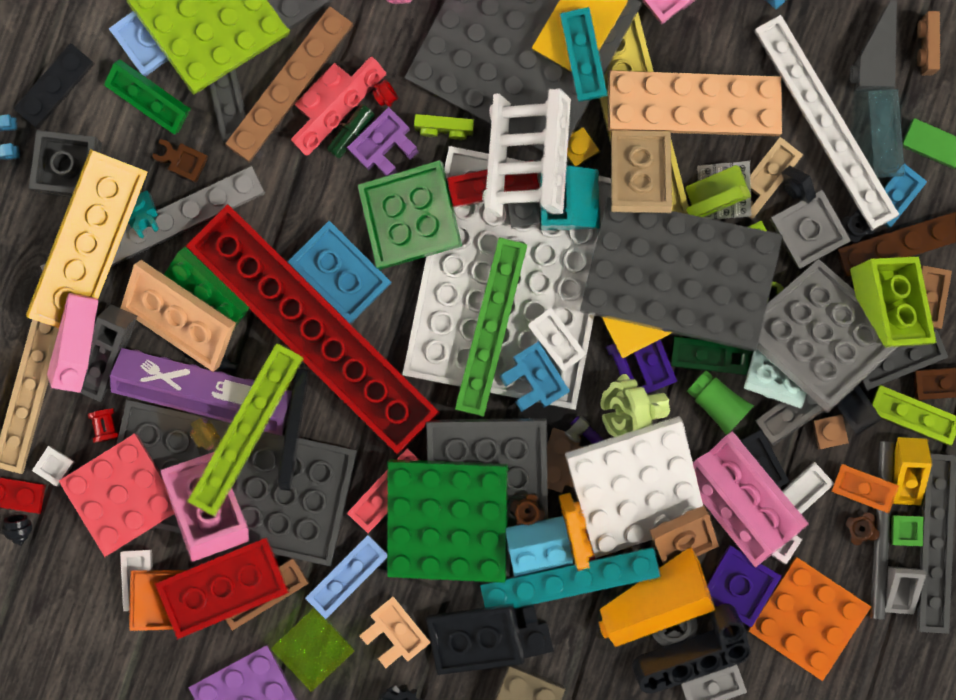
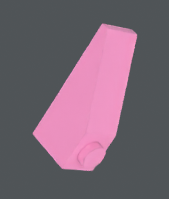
M68 293L47 372L51 388L81 393L89 362L98 298Z

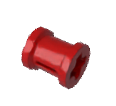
M113 408L87 414L88 419L92 420L95 437L93 438V443L118 438L119 433L115 432L112 414H114ZM102 419L104 420L106 432H103Z

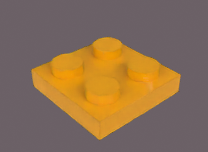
M570 493L558 495L576 567L578 570L590 568L588 557L593 556L589 538H587L584 529L587 526L579 501L574 502Z

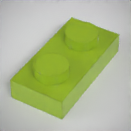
M415 114L414 128L415 131H420L421 136L437 137L438 133L449 134V138L464 140L467 136H473L474 119Z

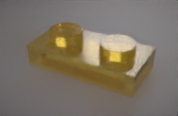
M201 417L190 423L194 429L190 432L191 436L199 448L203 447L206 450H216L222 439L210 419Z

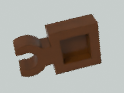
M160 139L158 143L166 147L167 152L163 156L153 153L152 157L159 163L171 162L168 168L169 171L197 183L208 156L181 143L176 151L168 141Z

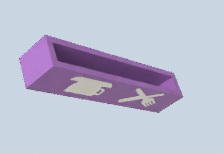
M121 348L110 374L112 393L232 423L255 382L253 379H242L221 371L212 372L194 364L187 365L172 361L166 357H156L144 354L139 350ZM285 391L263 430L264 432L282 436L289 415L292 391Z

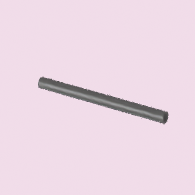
M880 441L878 477L893 483L895 442ZM876 509L875 529L879 531L880 536L874 541L871 619L885 620L891 510L889 513Z

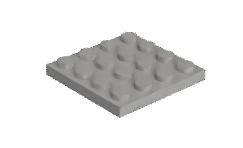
M819 259L767 304L757 349L826 412L831 410L898 348L884 347L856 299L854 289Z

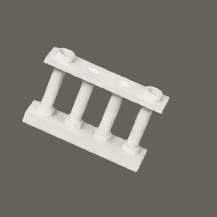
M561 89L549 90L548 100L545 104L511 106V103L502 95L494 94L493 104L489 110L492 122L487 187L483 193V203L485 209L495 216H502L504 203L540 202L541 206L551 214H563L571 98ZM547 117L546 129L543 132L508 134L510 118ZM544 144L545 146L544 158L541 161L506 163L507 146ZM542 173L543 175L542 186L539 190L504 191L505 175Z

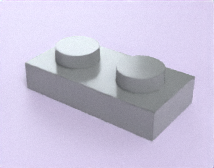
M738 665L680 684L686 700H727L747 693Z

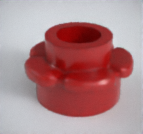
M387 80L379 84L377 82L374 83L376 90L372 93L376 101L381 106L386 104L388 107H392L393 102L398 99V95L392 85Z

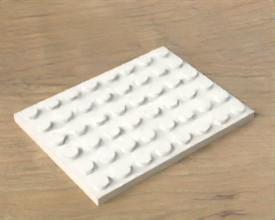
M449 146L444 168L446 178L487 170L489 154ZM508 157L506 159V163L525 162ZM537 173V177H538V181H539V186H540L539 173ZM599 176L600 226L607 198H611V178ZM483 202L454 208L462 247L426 257L402 375L461 387L498 239L501 237L528 245L490 393L520 399L533 391L525 377H520L506 387L499 377L517 365L513 359L514 356L538 342L527 325L549 308L554 310L587 354L594 315L580 312V307L600 229L541 230V223L511 229L507 203L503 204L502 216L499 217L485 209ZM537 202L540 216V202ZM544 349L570 390L569 393L550 405L576 410L586 356L562 373Z

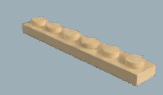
M33 319L0 435V469L19 474L24 473L49 381L47 372L59 330L57 327Z

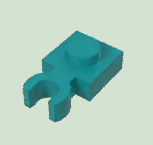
M148 190L139 194L128 221L139 238H144L143 230L147 227H152L154 232L159 229L154 220L158 213Z

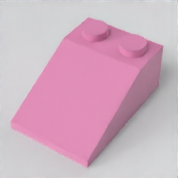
M215 452L160 470L192 562L249 542L248 527L232 488L216 516L187 502Z

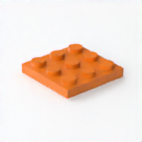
M794 557L752 627L749 626L747 631L823 681L871 606L798 557Z

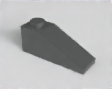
M890 0L884 7L855 65L851 66L850 82L854 83V92L889 93L895 88L897 0Z
M110 304L97 317L81 394L99 402L103 400L110 385V374L121 348L126 349L137 315Z

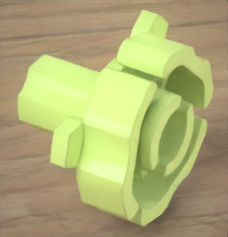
M627 374L621 375L617 381L612 382L610 387L602 393L600 402L602 410L615 409L616 411L602 415V421L607 432L613 437H617L652 425V420L667 417L670 408L669 399L666 394L659 392L646 394L643 387L636 388L637 381L635 379H630Z

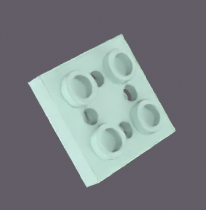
M758 349L756 352H753L744 388L762 394L767 398H773L801 408L805 401L806 393Z

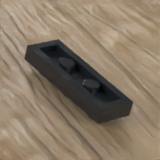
M70 43L14 107V110L39 129L95 63Z

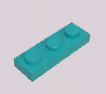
M586 7L560 13L578 102L608 96L590 8Z

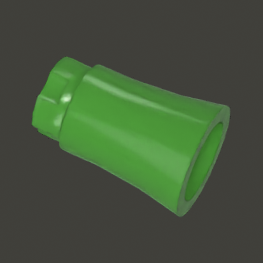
M705 371L687 390L693 398H696L694 401L708 413L725 435L729 434L754 407L753 404L737 395L717 377L714 378L708 371Z

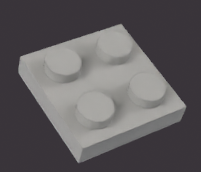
M823 190L817 192L816 197L809 204L801 201L770 218L777 234L783 235L782 243L798 270L851 241Z

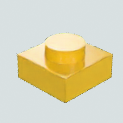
M584 127L573 133L568 142L567 157L573 166L576 167L600 152Z

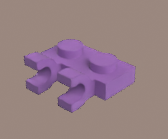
M389 107L347 147L368 170L375 164L385 176L398 173L396 167L384 156L395 144L410 160L418 153L417 147L405 136L410 130L409 127Z

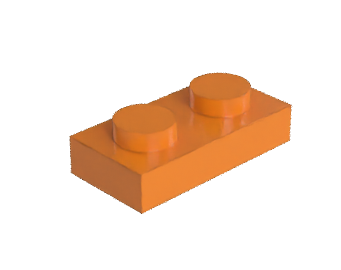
M841 464L831 492L889 513L900 485Z

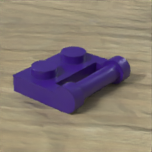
M661 340L633 353L646 384L641 386L645 389L646 394L677 382ZM615 344L607 346V352L609 355L612 354L620 376L627 374L630 379H634L626 357L621 358Z

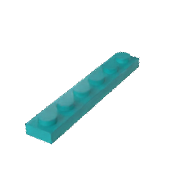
M652 547L588 561L590 568L578 570L576 564L508 578L505 583H485L480 585L485 607L514 604V608L659 578L661 575L655 549Z

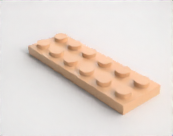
M609 71L608 131H671V133L780 136L782 134L781 77Z

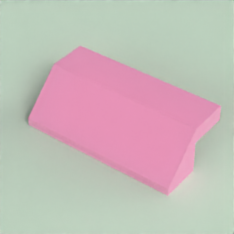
M733 431L727 434L708 453L693 462L703 504L754 567L760 565L809 524Z

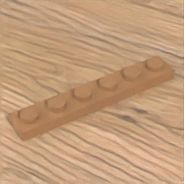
M329 6L225 145L250 163L351 30L353 23Z

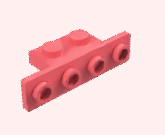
M370 57L352 76L334 63L294 104L310 119L291 139L304 155L308 156L317 148L329 133L374 88V83L377 82L379 84L385 77L386 72L377 60Z

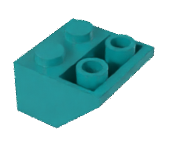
M566 166L563 214H551L540 204L541 230L600 229L598 170ZM539 173L541 187L543 175L542 173Z

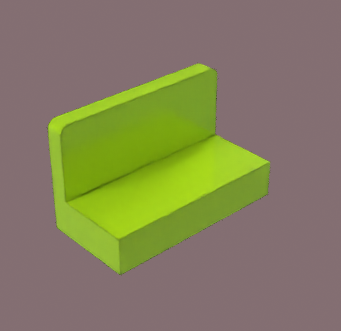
M734 165L688 185L686 191L692 206L687 207L686 210L689 215L704 218L750 198L751 195L740 166Z

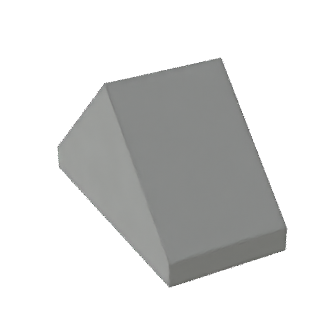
M888 566L885 612L914 614L926 577L925 570Z

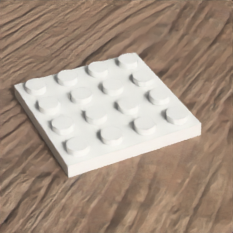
M679 416L565 453L577 499L584 513L586 530L595 558L653 540L649 530L663 522H668L684 515L689 510L703 506L683 422Z

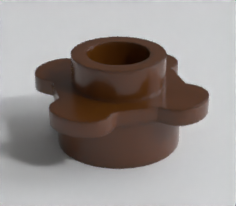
M528 494L525 499L520 501H512L510 509L512 512H515L518 525H531L536 521L544 519L545 512L540 509L537 503L538 497L535 494ZM526 508L530 509L529 513L525 512Z
M866 512L862 517H850L847 519L846 526L850 529L852 535L851 542L854 545L859 546L863 541H876L879 538L880 533L875 529V517L873 514ZM861 526L865 527L864 532L860 531Z

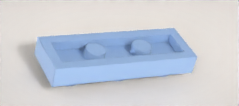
M367 535L305 599L327 619L387 558V552L370 535Z

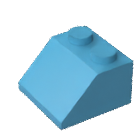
M563 516L536 521L531 525L522 524L506 528L514 577L573 564L569 537Z

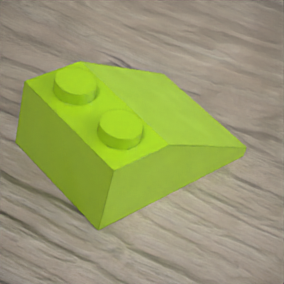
M919 257L869 259L850 268L856 299L884 347L937 343Z

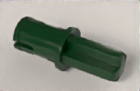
M360 104L346 124H341L343 128L328 145V151L335 157L341 158L348 150L347 147L359 136L375 114L368 107Z

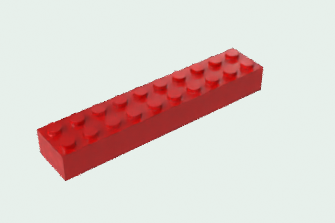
M228 204L186 245L294 353L302 356L303 362L396 454H399L427 426V422L433 420L440 413Z

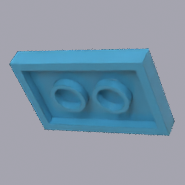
M330 221L288 261L350 324L392 283Z

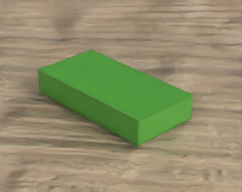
M913 118L901 147L955 169L956 136Z

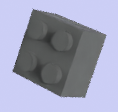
M36 130L29 189L38 194L72 197L90 149L101 153L102 142L92 136Z

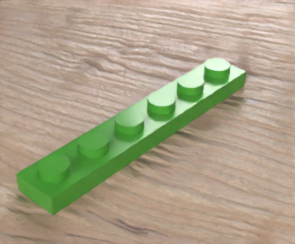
M501 237L498 239L455 410L482 417L485 415L528 244Z

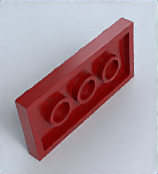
M267 537L155 583L177 639L289 593Z

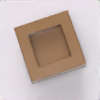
M843 415L812 421L818 449L849 443Z

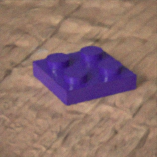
M729 545L709 578L707 586L715 606L725 603L733 605L741 621L752 627L782 576L762 564L754 567L744 553Z

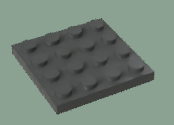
M546 418L430 420L427 422L428 461L508 464L507 527L518 525L515 512H512L510 509L512 501L523 500L528 494H535L538 497L537 503L540 509L545 512L543 520L548 519ZM526 508L525 512L529 513L530 509Z

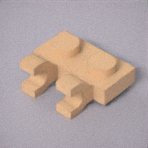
M391 597L370 615L375 623L360 634L366 645L382 632L394 644L393 647L378 658L385 668L401 655L408 662L431 643L394 597Z

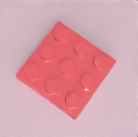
M137 434L131 435L59 480V483L104 557L175 514L162 475Z

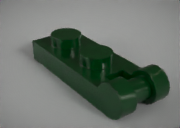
M674 337L671 367L747 376L751 356H753L754 351L706 340ZM732 353L740 354L739 365L731 364Z

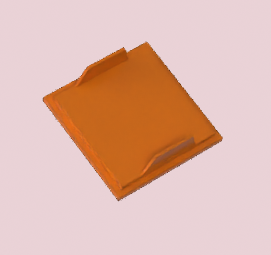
M187 570L130 571L129 631L173 630L155 583Z

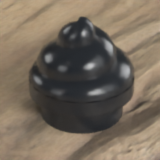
M15 514L6 517L3 520L2 533L7 539L12 540L14 544L22 546L32 531L31 521L28 520L25 514Z

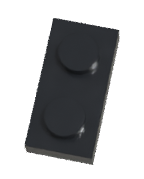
M762 429L740 440L778 487L790 482Z

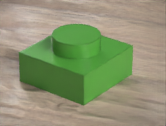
M891 515V545L923 546L924 517Z

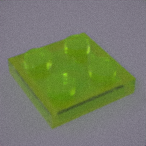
M315 608L271 648L310 692L320 685L355 651L348 641Z

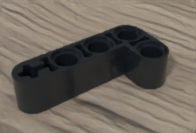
M727 603L715 607V611L711 612V622L714 630L636 657L632 663V669L640 689L645 693H656L746 661L750 656L751 650L745 627L735 607Z

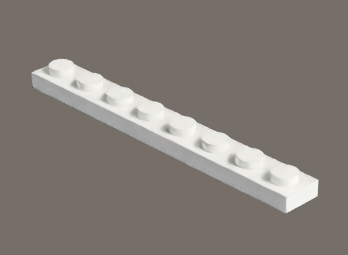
M779 15L756 28L755 33L870 229L873 231L898 217L899 213L783 17Z

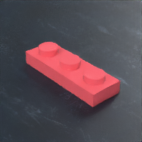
M408 448L398 457V460H420ZM388 469L347 512L367 533L388 513Z

